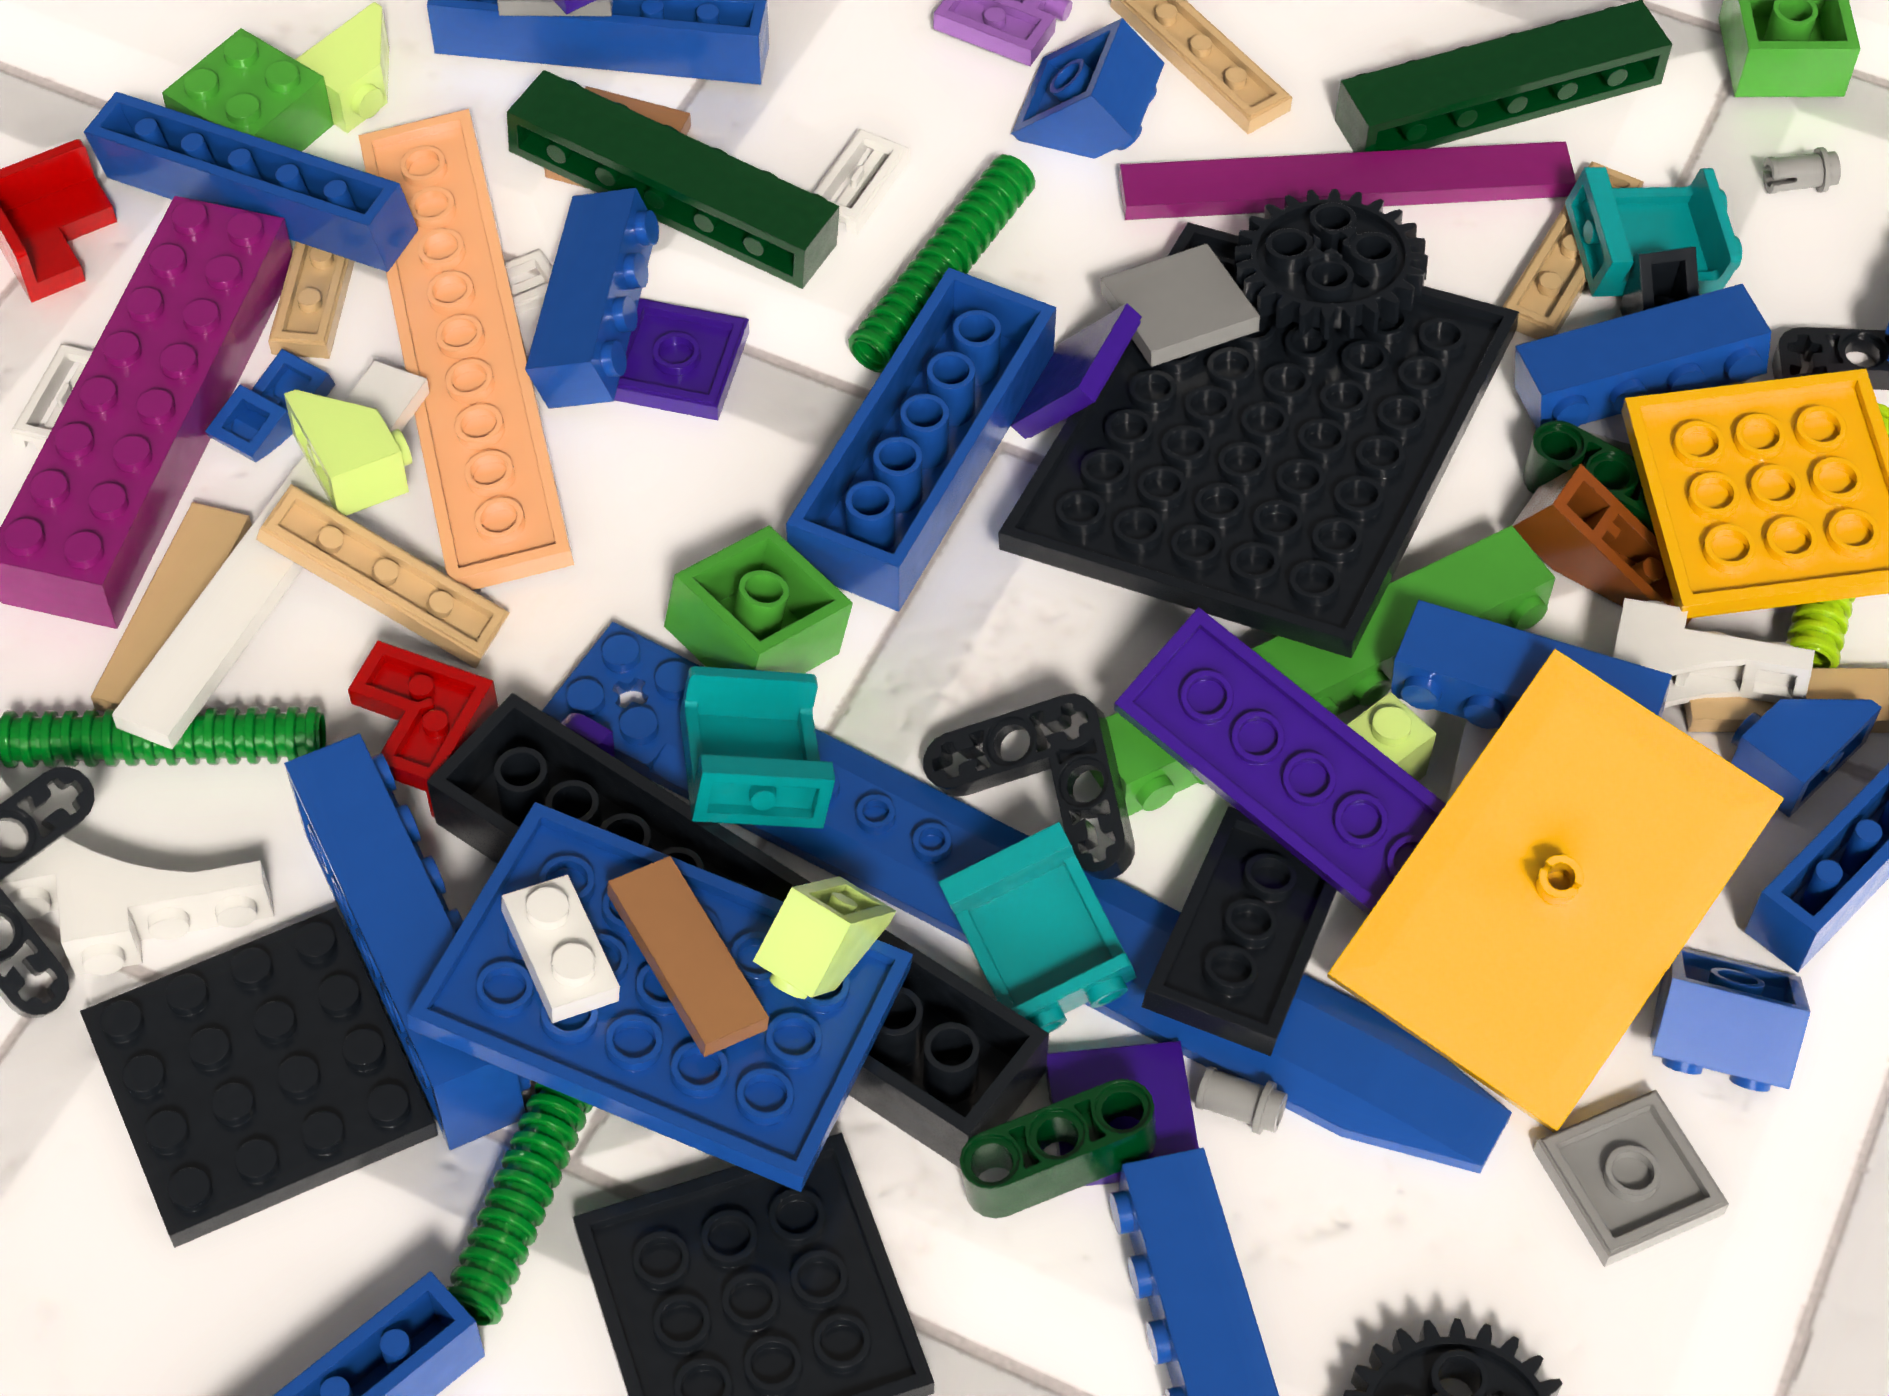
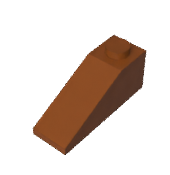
M1582 464L1540 486L1512 524L1531 549L1554 571L1623 607L1624 598L1641 601L1654 600L1675 606L1656 536ZM1688 618L1686 620L1685 628L1687 627L1692 618Z

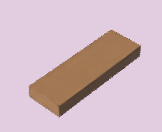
M671 856L608 881V897L703 1057L768 1029V1014Z

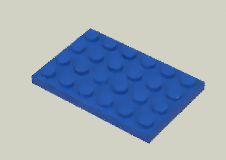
M535 802L407 1014L408 1029L802 1192L910 971L913 954L876 940L836 990L813 998L809 996L806 999L793 997L775 987L769 980L772 973L753 962L783 901L672 857L769 1016L768 1029L703 1057L607 895L609 880L669 856ZM568 874L619 983V1001L551 1023L501 911V899L504 894Z

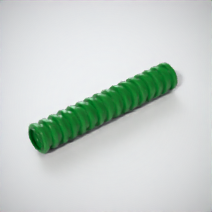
M1001 154L996 156L971 189L967 191L962 201L958 202L953 212L946 217L944 223L928 239L925 247L920 249L916 257L908 264L906 270L899 275L897 282L890 286L887 294L881 297L877 306L873 307L868 317L864 318L858 326V330H855L849 337V349L860 364L874 372L882 373L948 267L965 274L970 271L972 265L978 261L981 254L989 247L990 242L994 241L999 231L1005 227L1008 220L1016 213L1017 208L1021 207L1026 197L1035 189L1036 180L1033 172L1024 162L1011 155Z
M318 705L309 706L307 712H301L298 706H289L287 712H281L278 706H270L266 713H261L257 706H250L246 713H240L238 707H229L226 713H220L217 707H209L205 714H200V712L197 714L173 749L116 728L112 717L115 709H107L104 715H99L96 709H87L83 716H79L75 709H67L63 716H59L55 710H46L43 716H39L35 710H26L22 717H19L14 710H7L0 718V761H2L6 768H15L19 762H23L27 768H35L40 761H43L44 765L48 768H55L59 765L60 761H64L67 767H76L80 761H84L88 767H96L100 760H104L108 767H116L120 760H125L128 766H137L140 760H145L149 766H157L161 759H165L169 766H177L181 759H186L189 765H198L201 759H206L209 765H218L221 758H226L230 765L239 764L241 758H247L250 764H258L261 758H267L270 764H278L281 761V757H287L288 761L326 747L325 717Z
M537 1082L534 1085L536 1094H532L526 1103L528 1112L524 1113L519 1119L518 1127L520 1131L515 1132L509 1142L512 1150H508L501 1160L504 1169H499L495 1173L493 1178L495 1188H491L484 1198L487 1207L481 1208L476 1216V1222L479 1227H473L467 1236L470 1246L464 1247L458 1258L462 1266L455 1267L451 1272L450 1281L454 1286L446 1287L474 1318L477 1325H494L501 1321L504 1312L500 1305L507 1304L510 1301L512 1290L509 1285H514L520 1278L521 1272L518 1265H523L529 1257V1251L526 1246H531L538 1236L535 1227L540 1226L544 1222L546 1217L544 1207H548L554 1199L552 1188H556L562 1180V1172L560 1170L565 1169L571 1159L568 1151L573 1150L579 1141L576 1132H580L585 1127L587 1122L585 1114L589 1113L593 1108L592 1105Z

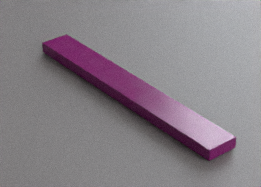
M1566 141L1120 164L1119 183L1125 220L1264 213L1266 204L1284 209L1286 195L1294 197L1300 203L1306 202L1308 190H1313L1319 199L1322 200L1328 199L1332 189H1337L1340 199L1346 201L1356 192H1361L1362 204L1368 206L1372 202L1382 199L1384 200V207L1568 197L1576 183Z

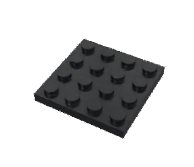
M337 907L80 1011L174 1248L438 1135L435 1122Z
M842 1133L827 1138L802 1192L739 1166H733L572 1217L627 1396H928L934 1394L932 1374Z

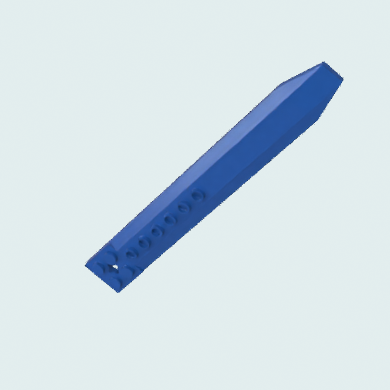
M612 622L542 712L558 722H561L570 713H579L613 731L616 759L649 780L689 800L679 714L688 670L693 666L700 665ZM630 691L642 693V698L646 701L642 705L632 702L626 708L619 706L620 695ZM815 729L820 761L832 762L835 775L834 788L824 828L736 825L835 876L844 878L858 888L969 944L938 882L1029 836ZM1084 871L1137 978L1125 983L1128 991L1124 995L1106 1005L1092 1009L1158 1043L1181 1041L1183 1055L1205 1067L1211 1066L1217 1068L1218 1071L1263 1086L1269 1080L1277 1083V1090L1288 1094L1286 1109L1340 1137L1481 1174L1507 1126L1512 1112L1446 1058L1382 1014L1305 974L1271 1056L1142 1008L1146 989L1181 912L1114 878L1101 880L1090 876ZM1089 1002L1085 1003V1005L1091 1007Z

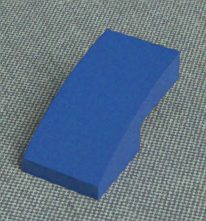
M281 349L252 390L241 384L237 387L205 432L208 437L256 463L293 434L284 394L296 389L326 397L335 386V383L329 373Z

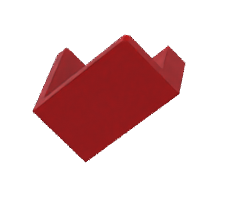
M76 139L0 169V249L31 303L86 281L82 267L67 242L117 222L112 204L94 176L86 147L80 139Z
M377 641L348 688L350 701L355 706L399 721L380 753L384 755L395 781L426 792L431 816L435 818L427 781L498 708L494 681Z

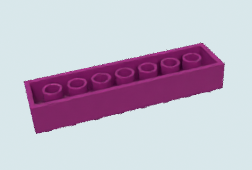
M174 196L0 527V602L2 604L118 629L211 439L205 430L233 394L281 296L292 256L285 218Z

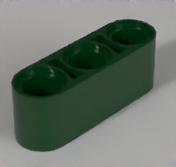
M1550 421L1536 429L1523 472V481L1528 491L1534 495L1540 486L1582 464L1655 535L1633 456L1565 421Z
M1113 1080L980 1132L968 1140L962 1148L959 1160L968 1203L974 1211L984 1217L995 1219L1007 1217L1120 1172L1122 1164L1147 1159L1155 1148L1157 1138L1152 1095L1145 1086L1134 1080ZM1122 1116L1133 1117L1140 1121L1134 1127L1124 1130L1115 1129L1108 1125L1115 1118ZM1056 1142H1067L1075 1146L1072 1151L1060 1156L1049 1155L1044 1152L1047 1146ZM995 1167L1004 1168L1010 1172L1005 1178L996 1182H987L978 1178L982 1172Z

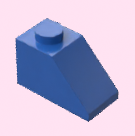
M1780 699L1762 717L1754 712L1739 726L1731 740V743L1737 747L1731 764L1782 796L1784 800L1777 809L1790 818L1866 743L1882 707L1871 699Z

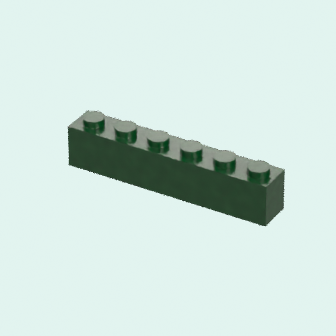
M1642 0L1613 6L1598 12L1568 20H1560L1553 24L1519 33H1511L1501 38L1471 46L1459 47L1449 52L1419 60H1411L1404 64L1341 80L1335 122L1353 152L1427 149L1660 85L1663 81L1672 43Z
M543 70L507 111L509 152L597 193L636 188L646 208L654 212L658 222L801 289L806 286L837 245L838 205L827 201L818 194L810 193L788 183L771 172L760 170L736 159L719 148L710 147L684 135L671 126L663 125L632 111L621 103L613 102L591 92L574 81L565 80Z

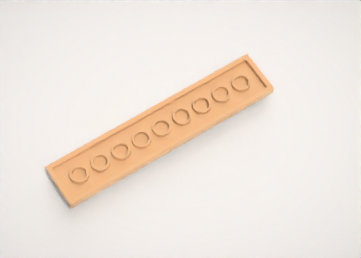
M469 109L358 135L366 173L400 183L418 228L417 233L390 270L386 272L405 369L407 372L427 378L429 394L415 412V419L447 576L471 590H476L574 565L533 382L525 370L527 355Z

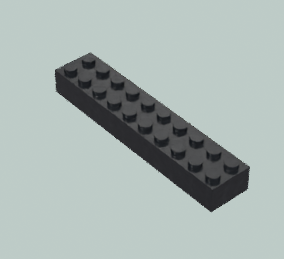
M514 693L508 696L427 781L436 824L497 864L533 804L537 802L783 902L791 887L811 883L719 823L693 822L689 804ZM884 930L877 940L912 953L911 968L849 1096L961 1169L960 1155L962 1148L968 1140L980 1132L1006 1123L1046 1073L1049 1033L889 931Z

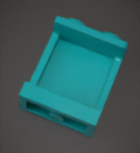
M1584 167L1565 201L1592 297L1623 296L1629 273L1634 263V256L1639 253L1690 246L1696 247L1699 294L1724 289L1735 270L1741 264L1742 245L1740 239L1734 235L1727 213V197L1725 192L1719 188L1713 168H1701L1692 183L1687 187L1612 188L1606 167Z
M693 666L688 670L679 715L693 822L824 828L834 788L835 775L833 763L820 761L813 720V706L818 690L817 677L814 674Z
M1060 822L938 882L997 1001L1048 1033L1066 1023L1065 1013L1087 1002L1090 1003L1092 1008L1106 1005L1124 995L1128 991L1125 983L1137 978L1133 966L1099 903Z

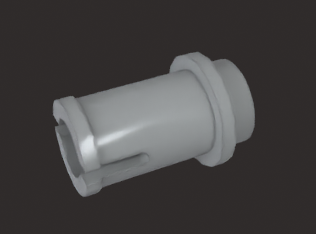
M1824 147L1815 148L1813 154L1777 158L1767 157L1763 165L1765 169L1771 168V171H1763L1765 188L1769 194L1815 187L1820 193L1826 192L1830 186L1838 185L1841 177L1838 154L1835 151L1827 152Z
M1210 1066L1207 1067L1200 1082L1195 1107L1201 1110L1207 1109L1252 1125V1132L1259 1135L1263 1130L1275 1133L1283 1118L1288 1094L1277 1090V1083L1269 1080L1263 1086L1218 1071L1217 1068Z

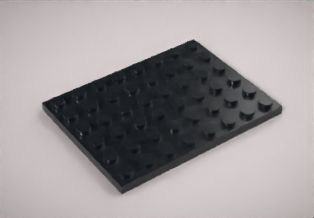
M1188 222L1168 256L1208 244L1236 282L1234 257L1239 236ZM1424 286L1422 296H1414L1412 311L1399 309L1397 323L1392 324L1379 318L1378 332L1376 333L1368 331L1363 325L1355 326V335L1351 339L1344 334L1341 328H1333L1329 340L1323 339L1320 328L1312 327L1306 335L1299 336L1298 323L1293 321L1287 326L1278 329L1276 328V313L1260 318L1258 332L1153 367L1150 366L1135 342L1131 339L1096 401L1067 419L998 532L999 550L1193 610L1199 607L1209 615L1352 658L1517 330L1519 311ZM1251 303L1257 311V303Z

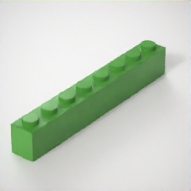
M1511 525L1389 583L1352 658L1280 636L1252 648V650L1337 716L1359 704L1362 706L1372 705L1389 692L1392 686L1394 660L1418 600L1519 630H1526L1537 624L1545 616L1556 578ZM1119 713L1106 717L1129 816L1143 809L1145 811L1156 810L1165 805L1174 794L1196 783L1205 784ZM1089 770L1099 786L1103 788L1104 778L1102 773L1097 770Z

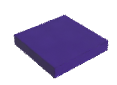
M640 298L637 307V327L631 332L626 351V371L623 376H620L614 401L718 421L750 333L749 319Z
M1126 303L1059 343L1012 422L1011 427L1024 439L1032 438L1094 403L1139 327L1142 316Z
M1181 1041L1047 1053L1046 1079L1050 1105L1109 1081L1118 1079L1134 1080L1146 1087L1152 1095L1155 1108L1157 1138L1155 1148L1147 1159L1199 1148ZM1122 1116L1115 1118L1108 1125L1115 1129L1124 1130L1134 1127L1140 1121L1133 1117ZM1056 1142L1057 1155H1065L1072 1151L1075 1146L1067 1142ZM1121 1171L1085 1186L1120 1183Z

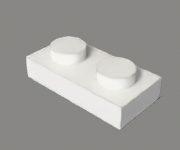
M568 874L502 895L501 911L551 1023L619 1001V983Z

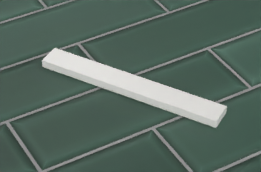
M374 360L344 401L377 409L390 432L396 429L402 432L428 396L427 378ZM305 456L301 458L112 713L116 728L173 749L304 568L259 542L256 538L259 529L291 484L333 508Z

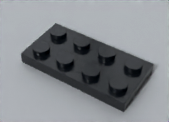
M1228 806L1146 989L1142 1008L1271 1056L1337 890L1240 811Z

